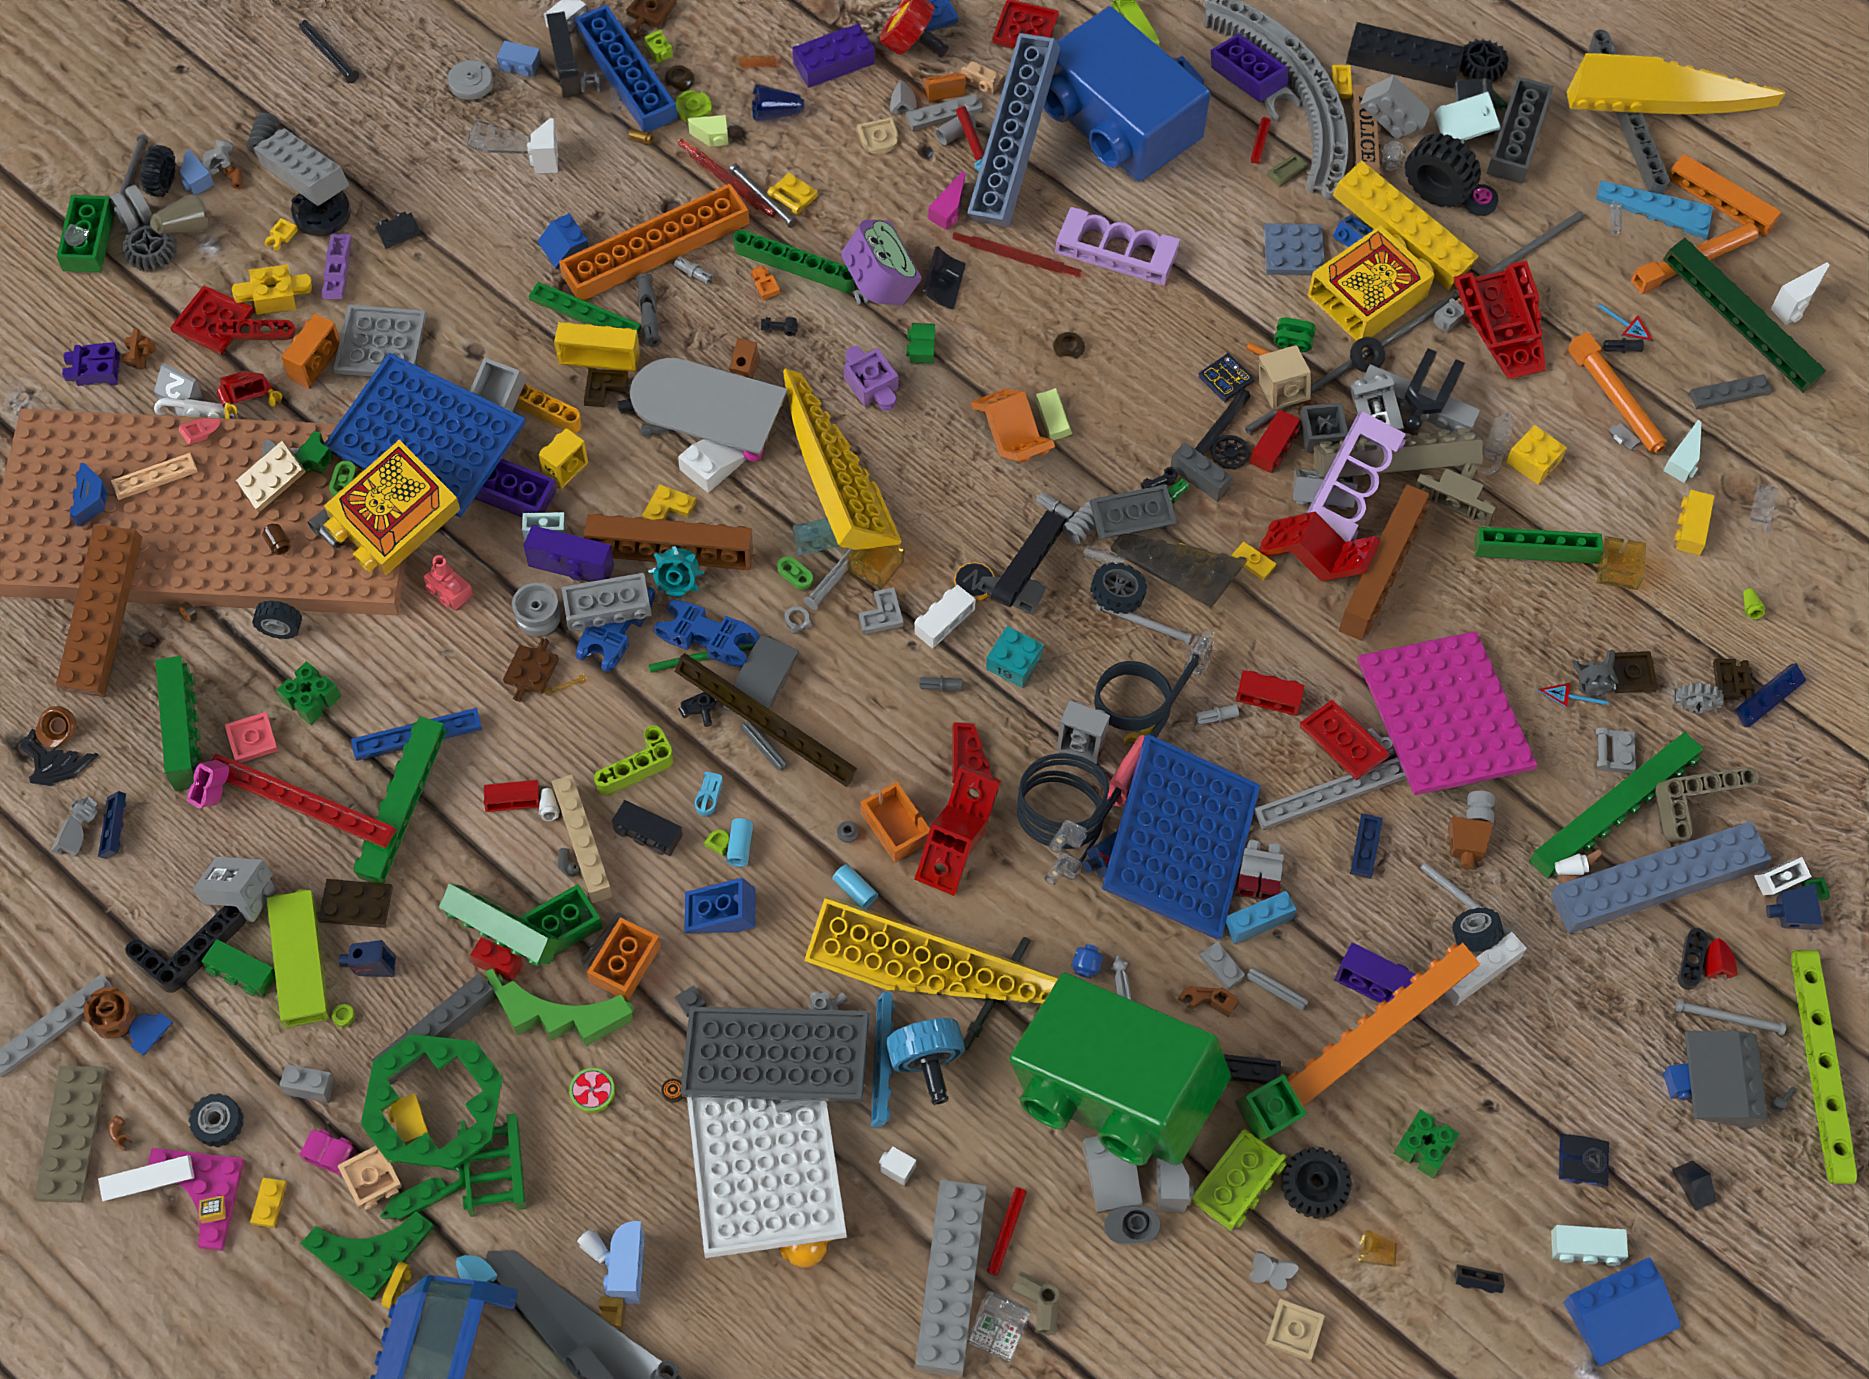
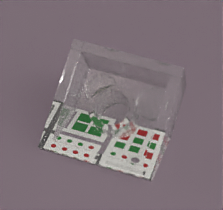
M989 1290L981 1303L967 1342L1011 1362L1032 1309Z

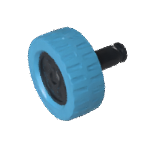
M936 1018L917 1022L893 1032L886 1041L893 1069L902 1073L923 1071L928 1092L931 1096V1103L939 1105L947 1102L949 1096L946 1094L947 1089L941 1066L956 1060L965 1052L963 1036L958 1022L951 1018Z

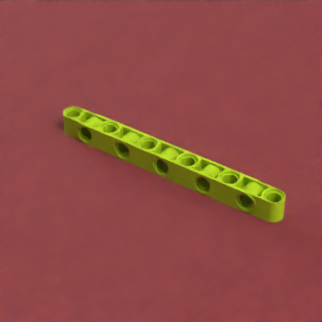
M1793 950L1791 963L1827 1178L1830 1184H1855L1857 1170L1819 952L1817 950ZM1806 978H1809L1812 983L1808 982ZM1812 1019L1817 1020L1820 1025L1815 1024ZM1819 1061L1825 1063L1827 1068L1823 1067ZM1827 1104L1831 1105L1834 1108V1111H1831L1827 1107ZM1834 1148L1839 1149L1842 1155L1837 1154Z

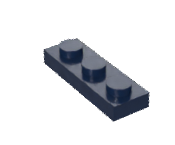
M118 791L107 797L98 853L100 858L107 859L116 854L120 849L119 838L120 832L123 829L122 819L123 812L126 809V793Z
M1361 813L1350 869L1351 875L1372 878L1383 818Z

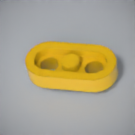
M401 1261L397 1264L384 1292L382 1307L390 1309L391 1304H396L398 1297L403 1294L402 1289L404 1285L408 1284L412 1277V1270H410L409 1264Z

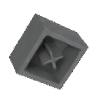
M1342 403L1302 406L1299 419L1306 453L1314 452V445H1320V442L1340 443V440L1346 438L1348 430Z

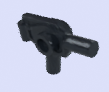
M702 692L682 701L678 710L683 718H687L692 714H702L704 726L709 727L712 725L710 711L715 709L716 702L719 701Z

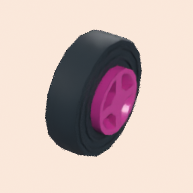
M1478 184L1464 201V205L1469 212L1477 216L1490 215L1498 205V194L1491 186Z

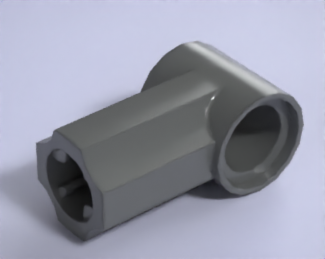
M323 509L308 520L307 523L317 536L321 535L334 549H340L345 545L348 537L342 543H339L326 530L323 524L330 518L326 510Z

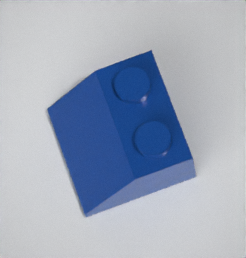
M570 213L553 220L538 239V244L556 270L560 268L559 261L589 248L588 239Z

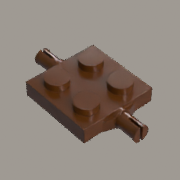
M541 638L537 648L519 645L503 678L505 684L517 688L513 697L515 701L521 702L525 692L543 694L559 661L558 655L545 651L549 644L548 639L545 638L544 640V638Z

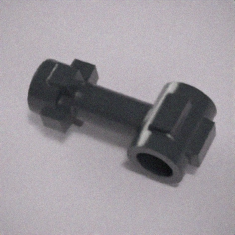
M766 317V319H761V330L770 333V329L784 330L786 336H795L796 332H798V322L794 317H787L785 322L771 321L770 317Z
M1167 467L1164 469V475L1153 480L1149 478L1144 479L1141 483V488L1156 487L1164 483L1168 486L1173 485L1178 472L1173 467Z

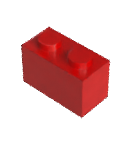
M480 937L470 954L474 966L485 971L493 969L496 975L500 973L502 978L509 982L515 980L523 966L521 956L515 955L511 950L483 937Z

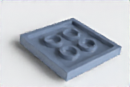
M1264 224L1267 275H1312L1315 270L1325 264L1322 224Z

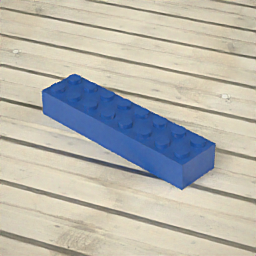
M608 5L574 18L576 34L642 131H652L678 119L675 102Z

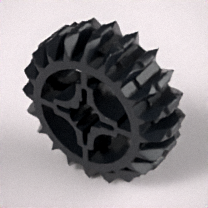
M1484 38L1481 41L1475 39L1473 42L1469 41L1467 45H1464L1465 49L1460 64V71L1463 72V76H1469V79H1491L1492 81H1498L1504 75L1509 59L1507 51L1503 50V46H1498L1497 42L1492 43L1491 39L1485 41Z
M152 145L145 152V157H143L140 170L141 186L143 191L150 196L164 197L173 184L176 172V157L171 148L167 146Z

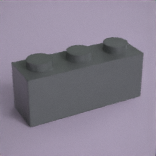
M1186 442L1172 455L1170 467L1175 468L1179 475L1216 502L1230 489L1232 476Z

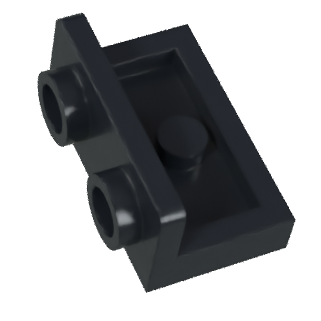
M402 212L395 216L396 219L391 221L384 219L377 223L378 226L375 227V231L378 233L385 249L421 235L412 212L408 214Z

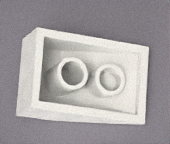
M1828 262L1781 287L1771 310L1785 325L1791 322L1795 323L1803 317V312L1809 305L1830 266Z
M706 439L692 444L678 456L680 470L707 493L713 490L747 460L743 455V450Z

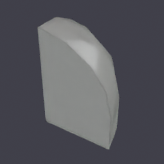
M902 80L896 85L890 103V113L897 115L900 112H910L916 109L915 95L912 89Z
M71 815L62 825L50 852L61 855L62 852H70V856L78 854L84 834L82 826Z

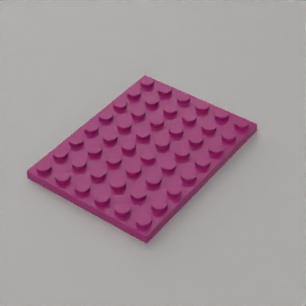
M1477 631L1358 655L1357 661L1388 735L1392 740L1393 747L1414 796L1536 770L1537 763Z

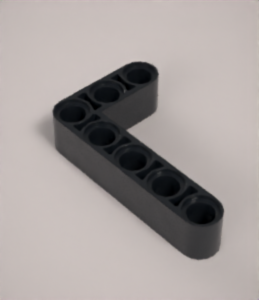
M565 12L546 14L562 96L566 98L581 95L577 62L574 59Z
M224 905L167 962L143 941L138 939L130 941L126 945L125 951L137 968L164 991L173 993L179 990L203 966L201 961L215 940L226 943L244 926L246 919L237 906ZM239 913L236 917L230 918L232 914ZM217 929H222L220 933L214 934ZM206 944L205 948L198 950L199 946ZM142 950L139 955L134 956L137 951ZM190 960L187 965L181 966L184 961ZM158 963L155 968L149 969L152 964ZM173 976L171 981L165 982L168 977Z

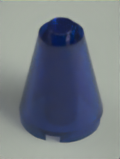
M762 84L754 85L752 95H755L754 101H752V116L755 122L797 115L804 109V99H801V96Z

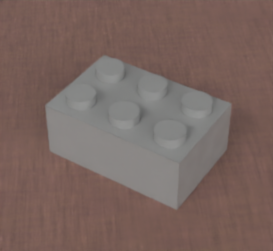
M1395 75L1367 87L1360 104L1395 139L1424 128L1430 110Z
M1069 701L1060 721L1057 751L1082 756L1097 764L1106 743L1110 715L1102 710L1086 707L1081 702Z

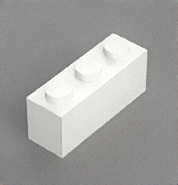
M958 584L953 589H948L939 602H934L924 616L920 615L916 619L915 635L933 649L975 610L976 599Z

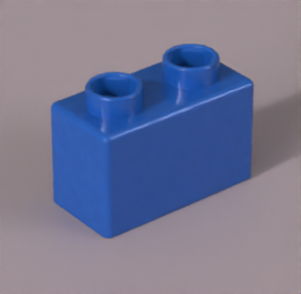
M1112 6L1106 7L1056 41L1061 48L1043 108L1055 121L1061 123L1069 121L1088 137L1096 157L1106 166L1111 168L1120 166L1136 181H1143L1204 137L1210 101V91Z

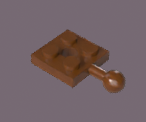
M633 0L626 9V14L637 20L634 24L626 27L625 31L631 39H636L640 34V27L643 23L659 28L677 4L676 0ZM652 5L656 6L655 8H652V9L647 8V7H650V6H652Z

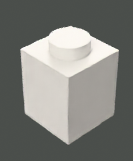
M893 1146L889 1152H884L879 1161L881 1173L905 1186L916 1168V1159Z

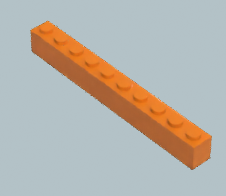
M1456 943L1445 951L1447 956L1442 960L1438 957L1428 965L1430 969L1424 974L1421 971L1410 979L1412 984L1407 988H1404V986L1398 988L1393 993L1394 998L1388 1003L1384 1000L1375 1007L1376 1013L1371 1017L1366 1014L1357 1022L1359 1026L1353 1031L1350 1028L1339 1036L1342 1039L1336 1045L1331 1042L1322 1050L1324 1054L1318 1059L1315 1056L1304 1064L1306 1069L1301 1073L1295 1071L1287 1078L1303 1107L1480 966V962L1464 943L1459 946Z

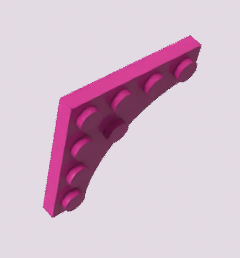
M152 1148L147 1166L187 1155L191 1156L194 1179L182 1181L178 1184L190 1195L196 1207L198 1217L200 1200L224 1196L226 1219L204 1224L199 1220L200 1234L198 1247L201 1249L223 1251L244 1165L243 1158Z

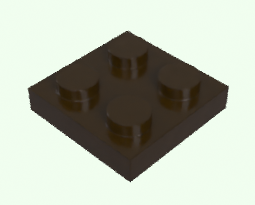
M1651 651L1615 653L1613 670L1619 682L1616 684L1615 694L1657 691L1658 684Z

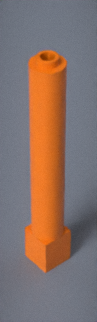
M1749 222L1695 247L1710 261L1757 240L1759 230L1756 225ZM1664 260L1658 263L1653 261L1635 269L1631 282L1641 294L1660 287L1663 281L1678 274Z
M1588 331L1573 338L1568 350L1581 367L1586 366L1649 452L1659 453L1663 451L1667 440L1601 354L1602 347Z

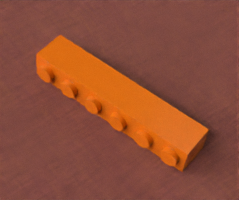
M1685 154L1681 156L1670 171L1669 179L1672 183L1744 225L1750 222L1756 225L1759 235L1763 237L1773 228L1781 214V211L1774 206H1771Z

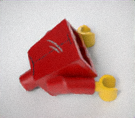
M241 371L220 378L221 384L218 386L217 395L222 406L225 407V418L229 419V414H234L235 418H237V407L231 405L232 403L235 404L264 394L270 395L269 404L274 407L276 401L281 404L282 394L278 391H273V386L262 373Z

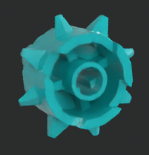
M672 546V549L666 550L663 554L657 552L654 554L658 564L656 568L648 570V573L654 575L658 591L665 590L666 594L680 598L688 590L694 592L699 590L695 580L697 576L704 575L705 572L699 570L698 561L695 558L696 555L691 550Z

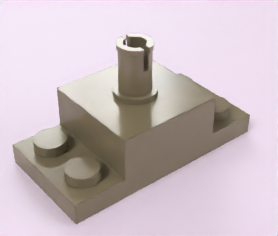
M1466 462L1461 475L1446 468L1440 482L1436 481L1433 476L1420 474L1416 488L1429 493L1427 500L1489 527L1496 507L1487 500H1479L1484 485L1472 480L1478 469L1476 465L1473 464L1469 471L1471 463Z

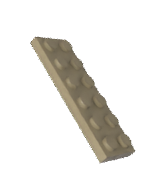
M59 1066L34 1197L36 1201L84 1202L107 1074L105 1067Z

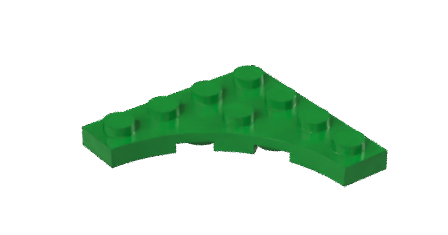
M415 1211L401 1225L378 1236L361 1239L344 1238L330 1234L315 1226L300 1244L359 1292L373 1301L390 1281L397 1264L400 1261L404 1263L433 1230L434 1225Z

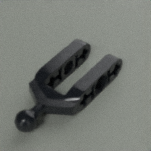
M1430 348L1426 350L1404 397L1415 410L1414 414L1406 419L1407 428L1414 431L1418 430L1422 425V414L1442 413L1461 375L1465 362L1455 359L1436 400L1418 394L1437 355L1435 350Z

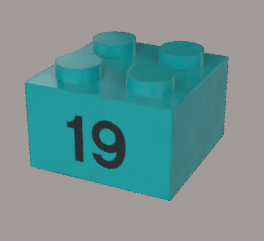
M1007 626L986 657V670L1022 688L1042 658L1044 644Z

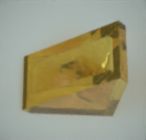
M1365 1230L1360 1239L1359 1263L1396 1266L1397 1243L1370 1230Z

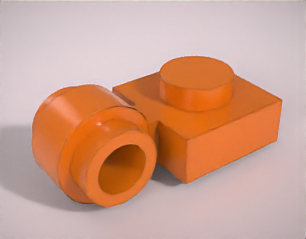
M760 265L753 268L751 276L762 301L780 294V289L773 275L769 276L766 266L762 267Z

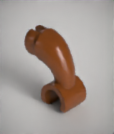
M116 1115L109 1122V1136L122 1151H126L121 1145L122 1142L127 1140L132 1143V1140L128 1135H120L121 1127L125 1124V1121Z

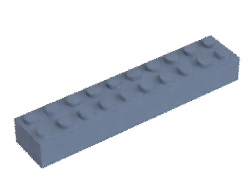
M1022 33L1018 35L967 213L974 221L1005 227L1010 226L1061 48L1054 38Z
M1751 821L1556 885L1550 897L1568 933L1571 934L1763 870L1772 858Z

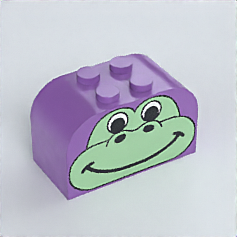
M863 220L842 250V258L858 289L867 299L877 304L903 305L922 279L891 221Z

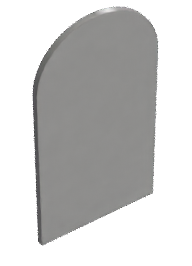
M665 358L649 363L637 373L631 384L630 398L636 413L651 424L760 455L788 390L687 360Z

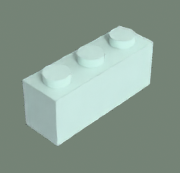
M1556 1225L1551 1231L1552 1259H1560V1262L1571 1263L1574 1260L1583 1261L1584 1264L1606 1262L1609 1266H1618L1628 1258L1626 1229Z

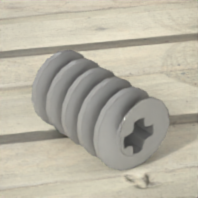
M1086 502L1084 507H1081L1079 512H1076L1063 525L1065 536L1071 542L1080 545V540L1084 541L1086 535L1091 534V530L1096 529L1090 502Z

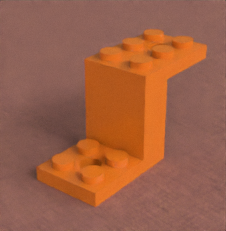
M1005 388L971 401L973 409L980 410V412L985 411L1000 457L1024 463L1031 460V456L1036 454L1038 456L1045 455L1050 452L1049 449L1055 447L1053 439L1039 436L1025 391Z

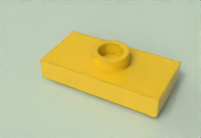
M1244 541L1231 555L1232 560L1263 581L1276 568L1275 562Z

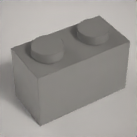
M286 1064L279 1086L284 1095L329 1103L335 1081L330 1072Z

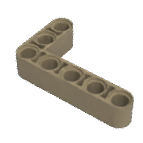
M1746 767L1673 778L1659 782L1656 786V795L1665 838L1670 842H1678L1691 837L1692 825L1686 797L1754 786L1759 780V774L1756 769Z

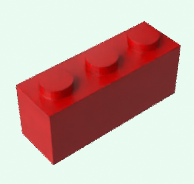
M1279 409L1252 451L1250 464L1269 473H1272L1275 467L1278 468L1283 460V453H1288L1291 448V440L1293 438L1296 439L1301 431L1299 427L1300 419Z
M1243 670L1235 701L1297 716L1305 685L1293 680L1287 681L1276 676H1266L1255 671Z

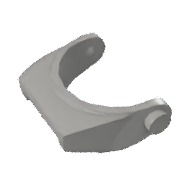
M1287 87L1282 88L1264 100L1268 114L1273 121L1279 120V116L1274 109L1275 100L1286 99L1297 107L1301 105V100Z

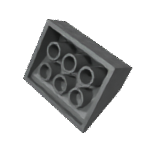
M1686 1031L1685 1041L1694 1118L1749 1129L1767 1122L1757 1034L1742 1031Z

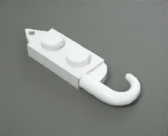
M162 398L154 406V411L157 415H165L160 411L162 406L175 407L177 416L225 418V407L218 403L191 399ZM229 414V419H238V415L235 418L234 414Z

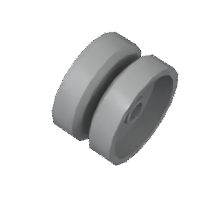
M136 185L125 189L128 201L120 192L109 196L118 219L129 234L131 230L135 231L139 227L136 218H138L143 226L144 224L150 226L152 213Z
M535 582L524 585L515 593L512 607L517 626L522 632L529 636L539 637L547 635L556 629L560 623L561 612L557 594L551 587Z

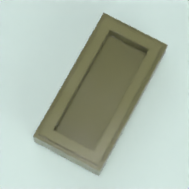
M1295 153L1267 172V176L1281 187L1307 170L1308 164Z

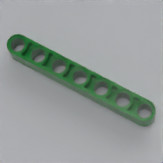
M739 230L733 236L734 250L740 256L843 292L850 293L857 288L846 265L745 230Z

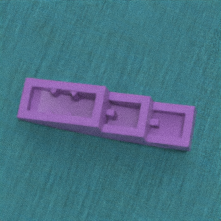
M351 234L331 235L326 253L327 264L324 271L323 299L343 298L349 266Z

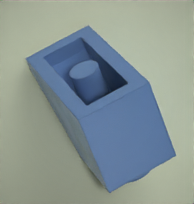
M190 149L186 151L180 170L181 184L186 191H190L193 195H198L214 186L210 173Z

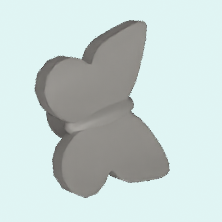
M1257 1251L1253 1260L1254 1269L1250 1272L1249 1276L1254 1283H1262L1267 1280L1273 1288L1284 1290L1287 1287L1286 1279H1290L1296 1274L1298 1264L1294 1261L1279 1262L1276 1258L1269 1257L1262 1251Z

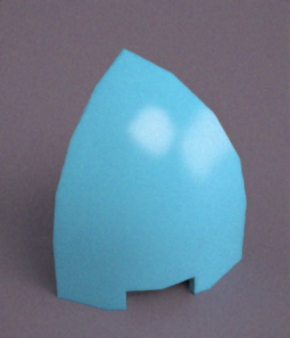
M464 1255L456 1259L457 1270L461 1279L491 1283L495 1281L497 1274L484 1259L474 1255Z

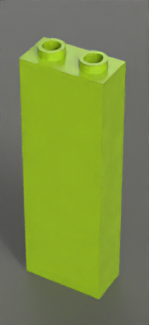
M299 889L295 893L275 894L273 897L267 898L280 1021L284 1028L330 1020L315 897L311 890Z

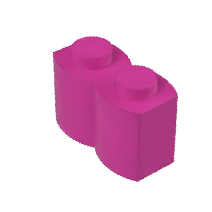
M218 760L200 763L194 773V783L188 791V802L199 809L216 805L221 799L222 785L228 778L229 767Z
M320 1129L319 1131H311L299 1155L302 1160L342 1176L337 1165L353 1158L356 1151L351 1141L345 1138L334 1139L331 1133Z

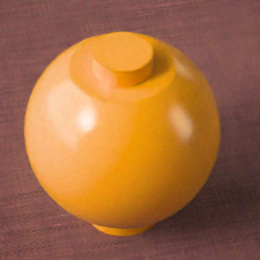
M832 1240L780 1247L779 1250L785 1261L789 1259L792 1265L806 1268L814 1266L822 1260L827 1251V1243Z

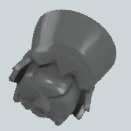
M1609 650L1606 660L1594 664L1593 660L1588 661L1589 665H1582L1576 660H1571L1579 674V691L1585 692L1587 695L1603 697L1611 690H1616V684L1619 682L1613 670L1615 661L1614 650Z

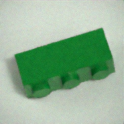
M217 939L201 961L206 968V973L215 978L217 976L224 978V981L232 987H236V985L242 987L245 993L253 997L258 995L263 998L276 979L273 967Z

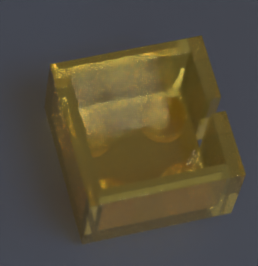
M1605 536L1603 540V553L1598 561L1597 583L1638 590L1644 578L1646 543L1628 540L1621 554L1619 551L1624 539Z
M899 545L853 550L847 557V570L861 579L866 577V582L882 590L904 563L905 549Z

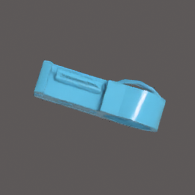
M711 772L704 773L702 787L698 791L694 803L695 810L699 815L707 817L715 812L723 783L722 775ZM701 800H703V801H702V805H701V809H700V808L698 807V803H699ZM707 800H711L713 802V806L710 809L705 810Z

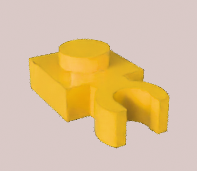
M280 218L270 230L271 236L265 239L266 247L268 248L271 244H274L273 249L277 252L281 248V242L287 244L298 231L297 225Z

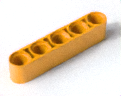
M524 383L515 407L562 430L567 428L573 433L581 430L580 412L576 408Z

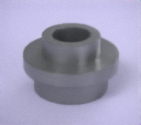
M843 822L837 828V836L843 842H852L858 836V827L853 822ZM845 829H850L851 832H850V833H845L844 830H845Z

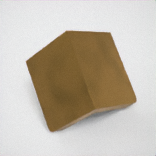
M600 1297V1317L620 1332H623L626 1307L624 1298Z

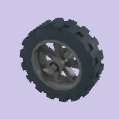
M1111 562L1109 565L1104 564L1100 569L1096 570L1090 592H1092V598L1097 600L1096 603L1099 606H1103L1105 610H1111L1116 614H1119V612L1128 614L1129 611L1134 612L1137 607L1139 608L1142 605L1147 592L1146 580L1132 566H1125L1124 563L1120 562L1118 564Z

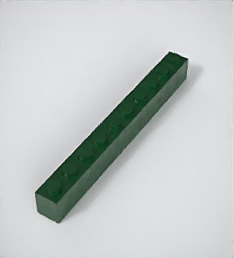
M1684 237L1669 249L1663 260L1802 393L1806 392L1820 380L1826 372L1821 364L1816 362L1764 310L1759 308L1749 296L1745 295L1734 282L1709 261L1693 243Z

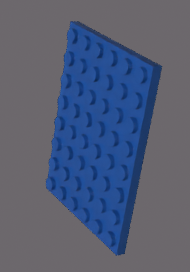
M388 353L323 445L330 448L331 454L345 461H350L355 466L365 470L400 440L457 497L460 510L455 516L461 518L525 425L526 420L520 415L394 354Z
M1147 734L1143 740L1102 889L1217 940L1222 938L1261 785Z

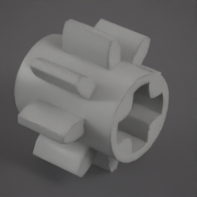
M79 797L70 807V810L73 812L71 816L80 823L83 821L89 823L98 813V810L94 808L97 803L90 797H85V799Z

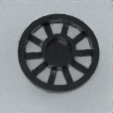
M1225 435L1214 442L1211 453L1214 462L1222 468L1234 470L1247 462L1249 447L1240 437ZM1228 440H1234V443H1229ZM1225 441L1226 445L1223 446L1220 442ZM1237 442H1239L1242 446L1238 448V446L1236 445ZM1216 446H1218L1219 448H1221L1222 451L1215 450V449H1216ZM1245 449L1246 453H1239V451Z

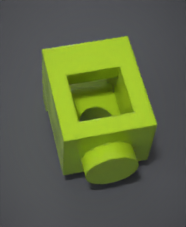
M661 29L645 36L646 50L657 64L673 57L672 46L664 37Z

